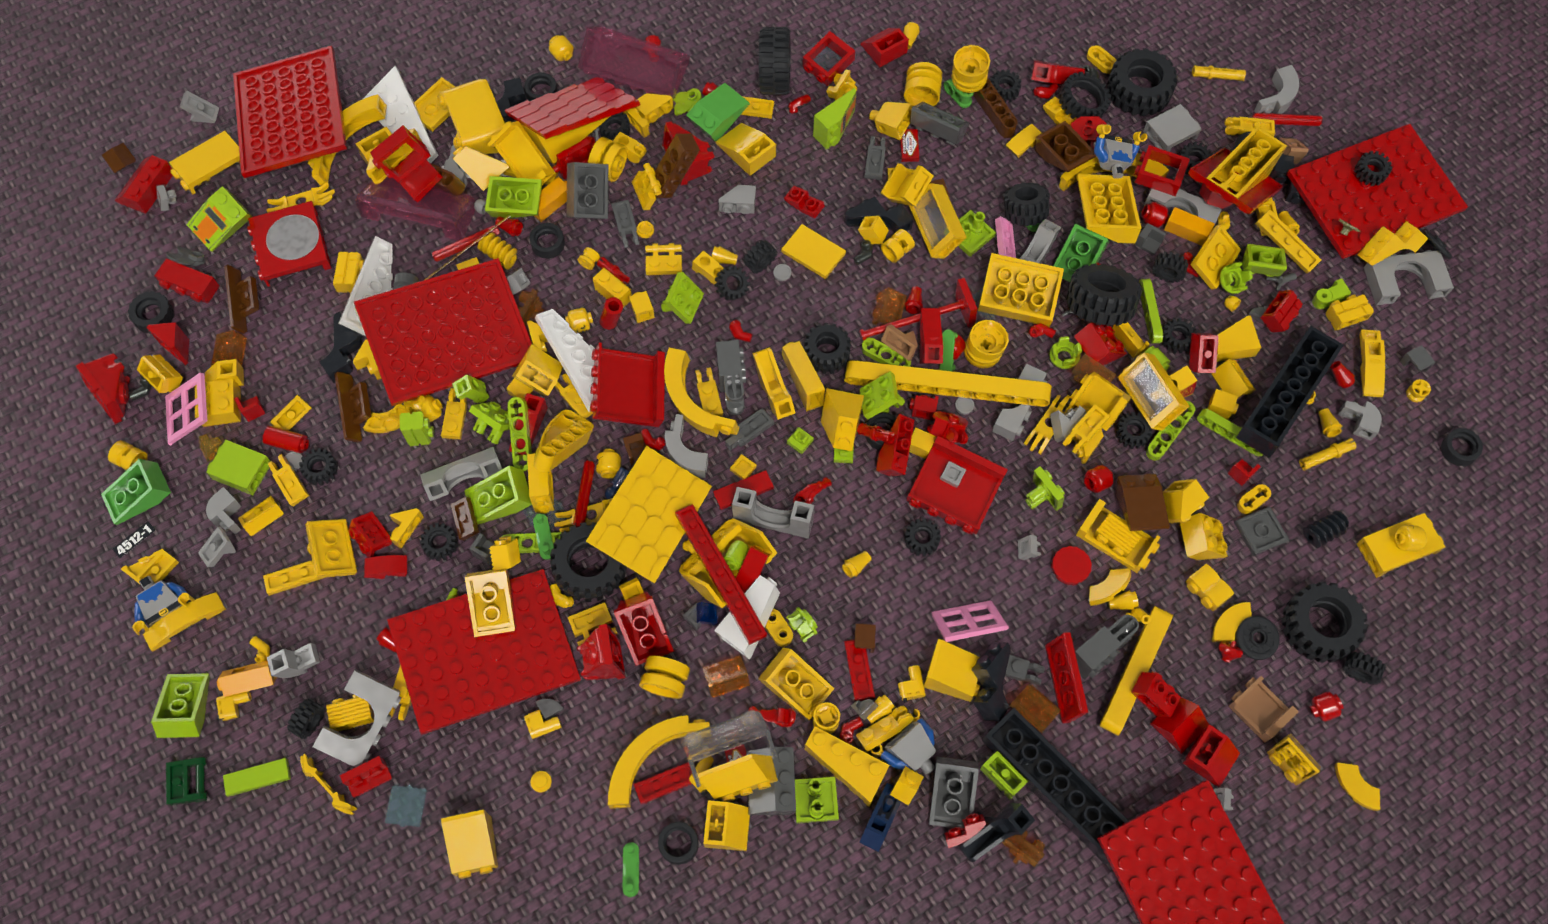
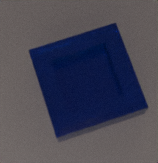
M698 602L697 623L718 624L717 605Z

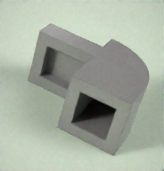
M1346 401L1338 413L1340 416L1356 421L1353 434L1371 441L1379 432L1382 421L1381 414L1378 408L1368 401L1363 406L1356 402Z
M223 487L208 501L206 507L207 516L216 527L220 525L226 532L231 530L236 535L241 530L230 516L242 506Z
M309 643L295 651L282 649L267 657L271 676L278 678L302 675L308 672V668L320 663L316 645L313 643Z

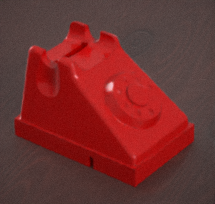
M672 121L666 122L662 142L665 152L676 134H690V132L676 123H672ZM694 135L693 137L700 151L682 179L681 186L688 184V181L712 172L708 162L715 155L707 150L710 148L708 142L702 141Z
M112 353L85 364L81 362L76 365V368L86 387L114 424L122 421L121 418L125 414V404L129 400L128 384L131 379L128 375H123L125 367L122 362L115 363L118 357Z
M644 591V593L624 601L620 600L617 609L614 610V615L636 666L645 663L649 656L661 657L674 652L654 599L648 591Z
M607 624L599 625V628H596L583 644L576 648L583 657L584 670L580 675L585 680L617 678L619 680L626 678L620 639Z

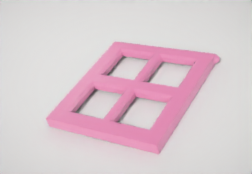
M204 373L197 374L165 396L167 439L170 446L207 422ZM197 385L198 398L189 403L188 390ZM181 396L182 408L173 414V400ZM198 404L199 417L190 422L189 409ZM182 415L183 428L174 433V420Z
M991 600L931 612L932 618L945 642L1009 629V626ZM988 609L991 613L972 617L970 612ZM961 614L963 619L945 622L943 617ZM994 619L997 623L984 627H978L976 622ZM965 624L969 627V630L951 633L949 627Z

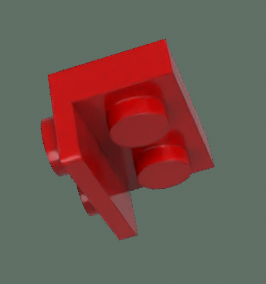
M372 511L351 519L348 529L349 535L352 539H355L361 552L366 554L368 558L373 557L375 551L392 544L391 536Z
M380 756L339 775L342 783L348 786L354 798L392 779L385 760Z

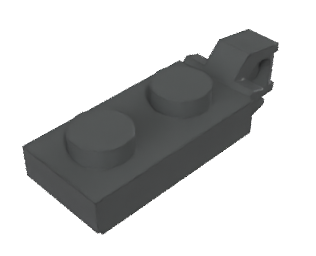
M761 408L738 425V434H730L731 437L725 440V446L731 451L738 445L740 447L746 445L773 426L774 420Z

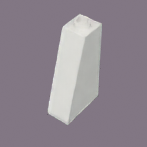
M760 575L746 591L745 596L765 628L780 592L776 588L777 583L770 577L765 579ZM729 612L714 631L721 639L750 659L758 641L748 645Z

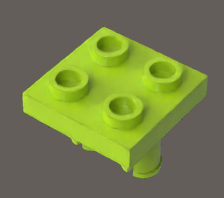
M970 210L959 219L967 238L958 247L970 257L996 235V232L984 222L985 214L980 211L975 214ZM949 229L945 230V235L949 233Z
M678 272L673 284L668 289L666 300L662 302L661 309L663 312L673 311L685 324H691L704 293L684 272Z
M891 371L860 388V395H864L862 404L863 416L867 419L881 412L888 413L889 407L893 405L899 408V405L903 406L905 403V399L898 394L895 375Z
M492 401L471 406L469 412L478 418L473 430L479 434H484L487 425L491 426L493 429L487 439L494 444H499L504 431L510 430L508 411H504L498 403Z
M1041 466L1034 470L1033 482L1037 488L1026 494L1028 498L1026 503L1031 509H1034L1046 500L1055 511H1058L1063 507L1065 493L1059 485L1053 483V478L1048 470H1043Z
M835 777L795 779L796 823L839 820Z

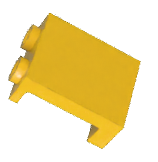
M898 163L883 187L881 194L891 202L916 207L934 175L923 166L918 165L914 170Z
M1092 372L1090 375L1086 374L1080 382L1082 386L1079 390L1076 389L1070 396L1072 401L1069 405L1072 407L1074 405L1077 407L1081 406L1086 410L1085 413L1094 404L1110 415L1109 419L1101 427L1107 431L1132 397L1096 372Z

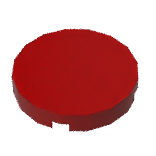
M1073 546L1063 547L1057 551L1051 565L1052 571L1056 575L1055 577L1067 585H1077L1084 582L1088 578L1092 567L1087 553Z

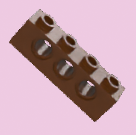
M692 133L676 134L657 166L655 177L661 184L660 189L662 193L655 195L656 198H672L699 153L700 149Z

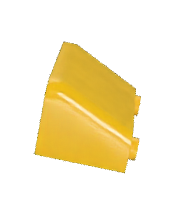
M478 79L440 92L436 98L437 105L442 110L448 108L457 130L456 137L453 139L454 147L457 149L459 146L462 148L468 146L484 154L498 153L495 147H489L487 144L491 141L492 135L502 130L505 122L487 80Z

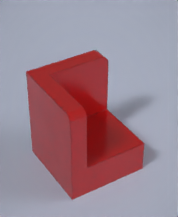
M257 396L244 402L238 397L234 398L240 412L248 422L266 414Z
M1241 459L1233 465L1228 474L1243 486L1255 475L1261 466L1257 464L1252 468Z

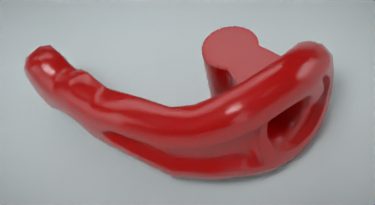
M825 477L822 481L808 484L794 496V502L799 501L812 504L816 494L832 485L831 480Z
M751 706L748 710L750 717L772 722L781 727H791L796 718V712L792 708L758 710L756 707Z

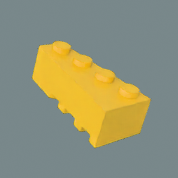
M816 726L805 744V750L813 758L826 767L839 781L843 782L850 791L870 807L890 765Z

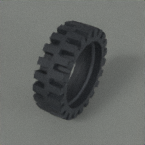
M1074 73L1066 79L1058 94V98H1060L1059 103L1062 104L1061 108L1063 110L1067 109L1065 112L1067 115L1072 114V119L1075 117L1078 119L1080 116H1099L1101 118L1111 104V94H1108L1110 91L1108 88L1105 89V83H1100L1101 79H1095V75L1090 77V73ZM1081 87L1088 90L1096 98L1098 108L1082 106L1073 97L1071 88Z

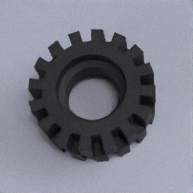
M1004 69L1001 70V73L997 71L996 74L992 75L990 81L1005 103L1007 100L1009 102H1012V99L1015 100L1021 88L1020 76L1018 74L1015 76L1016 72L1010 73L1008 69L1007 72ZM1005 83L1012 88L1004 89L999 84Z
M623 112L610 116L599 126L601 137L614 140L619 132L629 136L631 131L629 118ZM614 123L621 125L620 128L614 130L608 128L609 125Z
M1191 142L1188 143L1180 153L1181 156L1187 158L1189 156H1196L1201 161L1213 154H1210L1211 149L1207 150V145L1203 147V143L1197 145V142H1193V145ZM1190 159L1185 174L1188 175L1190 168L1200 162H1194Z
M1373 151L1364 153L1355 166L1354 172L1357 173L1356 177H1361L1359 180L1361 183L1366 181L1365 185L1371 183V186L1375 184L1377 186L1386 180L1392 170V162H1388L1389 157L1384 158L1385 154L1379 155V151H1376L1374 154ZM1367 165L1375 166L1379 172L1370 170Z
M760 240V243L757 242L755 246L751 247V250L747 251L748 254L744 256L743 261L754 274L763 272V269H767L768 265L772 264L771 262L775 260L774 257H777L776 253L778 252L768 240Z
M1167 252L1159 253L1156 256L1152 272L1160 280L1165 279V282L1169 280L1171 283H1174V281L1178 283L1185 278L1189 264L1187 259H1184V256L1179 257L1178 253L1176 255L1173 252L1169 254Z
M729 266L717 274L718 277L714 280L717 283L714 286L718 287L716 292L721 293V298L725 297V300L730 299L732 301L741 298L749 290L747 286H750V282H747L749 276H745L746 271H741L743 268ZM728 277L736 278L738 282L736 290L728 288L726 284Z
M1179 317L1177 321L1175 318L1171 321L1169 320L1162 330L1163 347L1168 346L1167 350L1173 349L1175 354L1177 350L1179 354L1183 353V351L1187 352L1191 346V333H1197L1195 332L1196 327H1191L1192 322L1188 324L1186 323L1187 319L1181 321ZM1179 331L1183 333L1185 339H1175L1172 336V332Z
M1131 412L1130 415L1127 413L1120 419L1115 430V433H1117L1116 438H1120L1119 443L1124 442V447L1126 448L1130 445V449H1133L1135 446L1136 449H1139L1148 442L1152 435V428L1144 416L1143 418L1140 417L1142 413L1138 412L1137 416L1135 412ZM1129 425L1137 426L1141 430V434L1133 436L1127 431V427Z
M317 448V452L315 449H311V454L307 451L305 453L307 457L302 456L301 460L303 462H299L301 467L299 469L304 478L310 484L312 482L316 486L317 483L322 486L324 481L326 484L330 483L328 479L331 478L333 480L335 478L333 474L337 475L336 469H338L335 458L326 449L322 451L321 448ZM319 461L325 462L326 466L321 472L314 473L312 471L315 463Z
M923 518L922 521L916 519L915 523L912 521L910 526L908 525L905 543H907V549H911L910 552L912 554L916 552L917 556L920 554L926 556L927 553L931 555L933 551L937 550L941 539L940 528L937 529L938 525L936 523L932 524V520L927 522L926 518ZM919 531L927 532L930 535V541L925 544L919 543L915 538L916 533Z
M435 523V527L431 524L429 530L425 528V534H421L422 540H420V544L427 557L429 556L432 560L435 558L436 561H440L442 558L445 561L447 556L450 558L453 556L452 552L456 553V547L459 545L457 542L458 538L449 525L446 526V524L442 523L440 526L439 523ZM438 536H444L447 539L445 546L439 549L432 546L433 539Z
M1353 652L1347 656L1343 671L1350 678H1355L1356 681L1360 680L1362 683L1368 682V684L1372 685L1374 683L1376 685L1381 683L1386 665L1381 660H1377L1378 658L1370 657L1371 655L1369 654L1364 655L1362 652L1359 654Z
M310 698L305 699L303 703L299 704L298 708L296 707L295 713L290 716L291 719L288 721L289 725H287L288 731L301 739L310 737L312 732L316 731V727H319V722L324 718L322 717L325 715L324 706Z

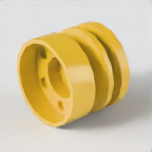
M968 45L960 48L954 55L951 79L953 85L958 90L973 93L985 86L990 65L989 54L985 49L975 45Z
M919 62L908 68L904 90L906 103H910L912 106L921 102L932 106L937 105L940 100L943 74L938 66L929 62Z
M993 320L977 322L972 327L965 342L964 355L966 359L978 368L993 367L999 362L1009 342L1006 329L1000 323Z

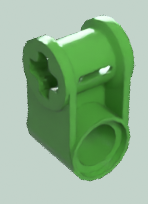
M952 79L944 82L946 93L954 99L958 106L962 108L971 106V97L974 92L966 93L958 90L953 85Z

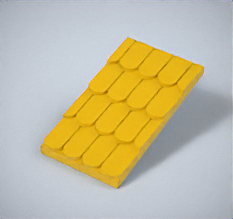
M646 446L585 542L652 583H655L685 533L675 516V512L692 504L696 511H698L712 486Z

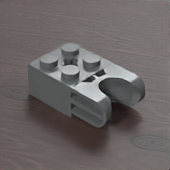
M738 340L716 342L720 392H725L727 412L731 415H739L744 411L743 383H746L743 347H739Z
M1124 615L1110 628L1107 629L1104 626L1075 651L1080 676L1084 680L1089 676L1094 678L1105 665H1109L1120 653L1118 650L1131 639L1139 628V623L1135 617Z

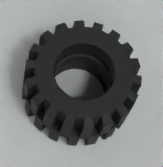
M1023 182L1015 184L1006 190L1004 195V215L1011 223L1019 226H1033L1037 223H1042L1049 216L1050 193L1045 186H1040V184L1033 182Z
M824 323L823 326L818 324L816 329L812 327L810 333L806 334L804 350L816 372L822 371V374H826V372L833 374L834 370L839 372L842 367L847 365V361L850 358L851 340L848 337V333L846 331L843 332L841 326L837 328L834 323L832 325ZM822 344H831L837 350L833 353H823L818 347Z

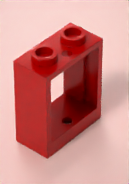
M829 31L803 56V68L806 72L813 74L820 83L829 86L834 81L835 75L841 74L855 60V50ZM826 47L842 58L828 72L813 60Z
M404 125L370 152L373 157V164L378 169L382 168L388 178H394L397 182H400L431 156L426 145ZM407 143L415 151L393 169L384 160Z
M1149 145L1147 151H1143L1139 159L1142 164L1136 167L1134 173L1137 176L1135 183L1176 197L1190 158ZM1148 159L1177 168L1174 180L1144 171Z

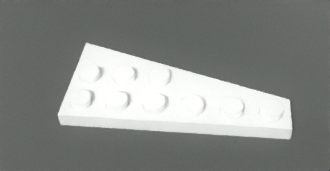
M394 66L363 99L377 94L382 98L387 108L385 119L379 120V122L384 127H387L391 134L402 125L408 130L415 128L431 155L427 160L432 163L439 155L431 138L428 136L426 127L422 123L420 114L406 88L399 69Z
M375 236L339 321V324L364 336L366 335L356 314L354 301L393 290L391 288V281L393 280V274L391 273V265L393 263L391 243Z
M551 309L537 314L535 319L588 412H591L590 403L593 400V394L590 393L591 384L594 383V377H591L592 366H594L592 351L595 348L592 345L589 346L579 333L576 334L555 310Z

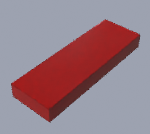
M765 470L715 490L713 495L720 510L732 506L737 487L756 491V496L773 490L774 486Z
M753 545L750 547L736 577L744 594L761 575L770 554Z
M855 640L844 641L854 702L875 699L866 649L855 648Z
M687 762L635 783L634 787L640 804H645L692 785L689 777L695 769L693 762Z

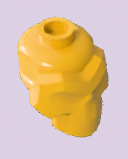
M431 395L419 396L417 399L403 403L405 408L411 407L413 412L421 411L425 418H429L430 422L438 419L442 414V403Z

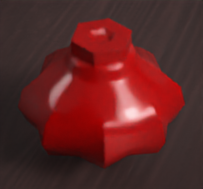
M1232 640L1231 644L1223 641L1219 643V650L1223 657L1222 660L1230 663L1233 659L1242 657L1243 650L1235 646L1236 641Z

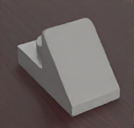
M189 91L183 94L180 108L192 114L190 121L215 123L219 107Z
M1081 406L1075 409L1071 408L1065 415L1057 410L1050 415L1054 439L1057 443L1067 438L1086 411Z
M220 526L216 528L198 553L208 568L214 567L223 554L236 553V550Z

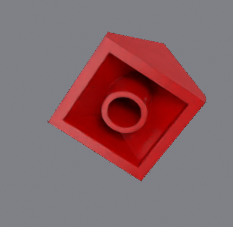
M176 322L152 324L146 327L162 347L184 365L188 364L189 339Z
M1182 697L1171 718L1157 716L1151 723L1181 754L1201 734L1203 729L1209 725L1200 706Z

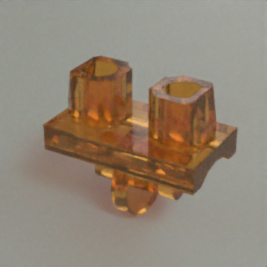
M532 289L531 292L522 291L519 295V302L524 303V306L517 307L525 326L530 318L535 319L537 314L545 312L541 308L543 303L539 301L538 291Z
M1027 831L1022 835H1014L1005 839L1003 844L1015 856L1012 861L1014 864L1021 860L1026 865L1029 863L1035 867L1045 855L1043 853L1045 844L1036 839L1032 844L1025 839L1028 835Z

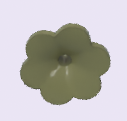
M1339 219L1344 226L1341 230L1342 234L1347 236L1350 231L1360 232L1356 227Z

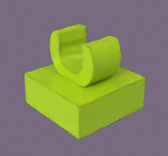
M798 427L787 440V444L803 454L814 441V437Z
M834 448V462L853 464V450L847 451Z

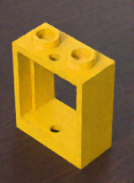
M535 453L527 454L529 497L534 511L541 514L555 511L552 470L550 472L538 471L534 467Z

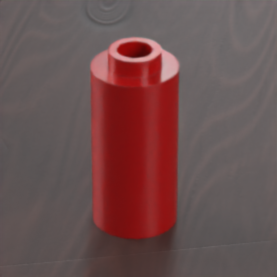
M615 297L606 300L599 319L600 325L604 329L611 330L617 326L623 310L621 300Z
M268 426L263 434V443L300 454L309 447V440L303 434Z

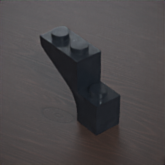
M520 77L503 81L505 86L504 94L496 102L505 123L508 121L515 122L512 117L507 115L505 110L526 101Z
M1282 154L1271 171L1270 177L1278 183L1287 184L1285 201L1306 205L1287 175L1290 169L1295 168L1294 156Z
M874 196L871 199L864 200L856 207L849 208L845 212L844 223L848 227H857L861 225L864 217L880 216L886 227L896 233L899 229L911 230L914 219L902 204L896 207L893 206L886 211Z
M340 312L336 313L333 317V349L327 357L319 361L333 383L336 382V372L345 374L353 372L349 366L352 362L348 355L362 346L360 342L362 337L358 332L339 324L342 316Z
M994 642L989 645L988 650L977 660L976 665L972 668L975 676L983 686V689L978 693L973 703L985 721H1000L1010 708L1003 691L1004 678L1011 652L1008 642Z
M1010 803L997 817L985 816L986 825L975 836L957 846L970 862H975L1005 839L1014 835H1022L1035 819L1023 804Z

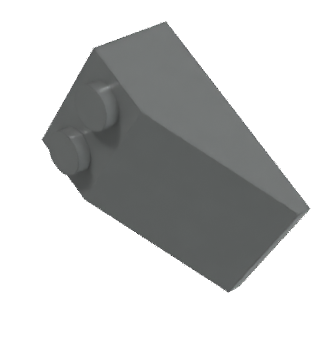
M936 756L929 825L964 828L962 819H966L968 815L974 813L979 772L978 762Z

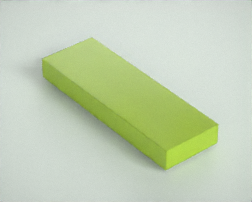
M286 758L223 775L227 797L291 779L288 759Z

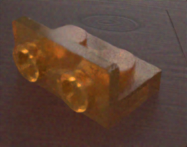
M890 287L880 291L876 297V308L872 313V324L877 325L880 322L887 324L900 320L907 296Z
M234 330L217 334L211 366L217 361L237 359L242 366L247 338Z
M1086 354L1083 355L1072 371L1073 380L1082 385L1080 382L1086 374L1090 375L1092 372H1096L1110 383L1116 377L1115 373Z
M741 655L702 668L712 698L750 685L748 673Z
M1028 684L1010 704L1012 708H1015L1041 733L1061 711L1031 684Z

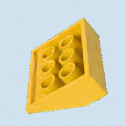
M1077 174L1087 229L1117 243H1136L1141 231V224L1130 176L1116 179L1113 178V175Z
M991 253L978 311L1034 324L1042 323L1050 327L1055 313L1064 269Z

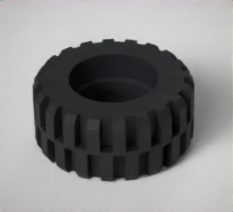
M763 27L759 33L760 93L763 95H787L790 93L791 76L790 29L787 27Z
M1139 48L1133 49L1132 52L1127 51L1124 55L1117 58L1109 76L1107 88L1110 91L1109 94H1111L1110 99L1112 102L1115 101L1114 104L1118 108L1121 107L1123 112H1130L1134 116L1137 114L1140 116L1156 114V112L1162 111L1172 98L1178 81L1176 68L1172 67L1173 63L1170 59L1167 60V57L1164 54H1158V51H1149L1147 48H1143V50ZM1142 77L1148 79L1155 87H1139L1129 78Z
M1106 264L1084 265L1072 274L1066 300L1068 307L1080 319H1085L1089 323H1096V325L1118 326L1122 323H1127L1135 316L1142 288L1137 278H1134L1131 273H1127L1122 268L1118 269L1116 266H1107Z
M586 522L580 523V527L576 528L575 525L569 527L570 531L568 533L563 531L560 534V540H555L553 544L554 549H551L550 565L553 578L556 580L559 589L564 590V594L567 596L573 595L574 599L578 601L581 598H585L586 602H592L591 598H597V601H599L606 594L608 597L612 595L613 589L619 588L621 580L625 578L627 567L606 555L608 559L607 567L596 576L583 577L572 571L570 567L572 556L583 548H595L585 541L597 523L592 522V526H587Z
M1326 582L1312 583L1302 588L1288 601L1287 606L1283 610V615L1285 616L1282 618V625L1286 626L1283 632L1285 636L1290 638L1288 643L1291 646L1294 645L1297 648L1296 652L1300 655L1302 653L1306 654L1307 659L1313 660L1317 658V662L1320 663L1326 661L1329 663L1336 662L1338 659H1343L1364 641L1365 633L1368 630V625L1364 624L1368 620L1367 614L1362 612L1365 608L1362 603L1359 604L1356 601L1357 597L1354 594L1350 595L1348 593V589L1345 587L1338 588V584L1332 582L1329 585ZM1311 607L1326 609L1335 616L1340 628L1337 638L1323 636L1314 629L1309 619Z

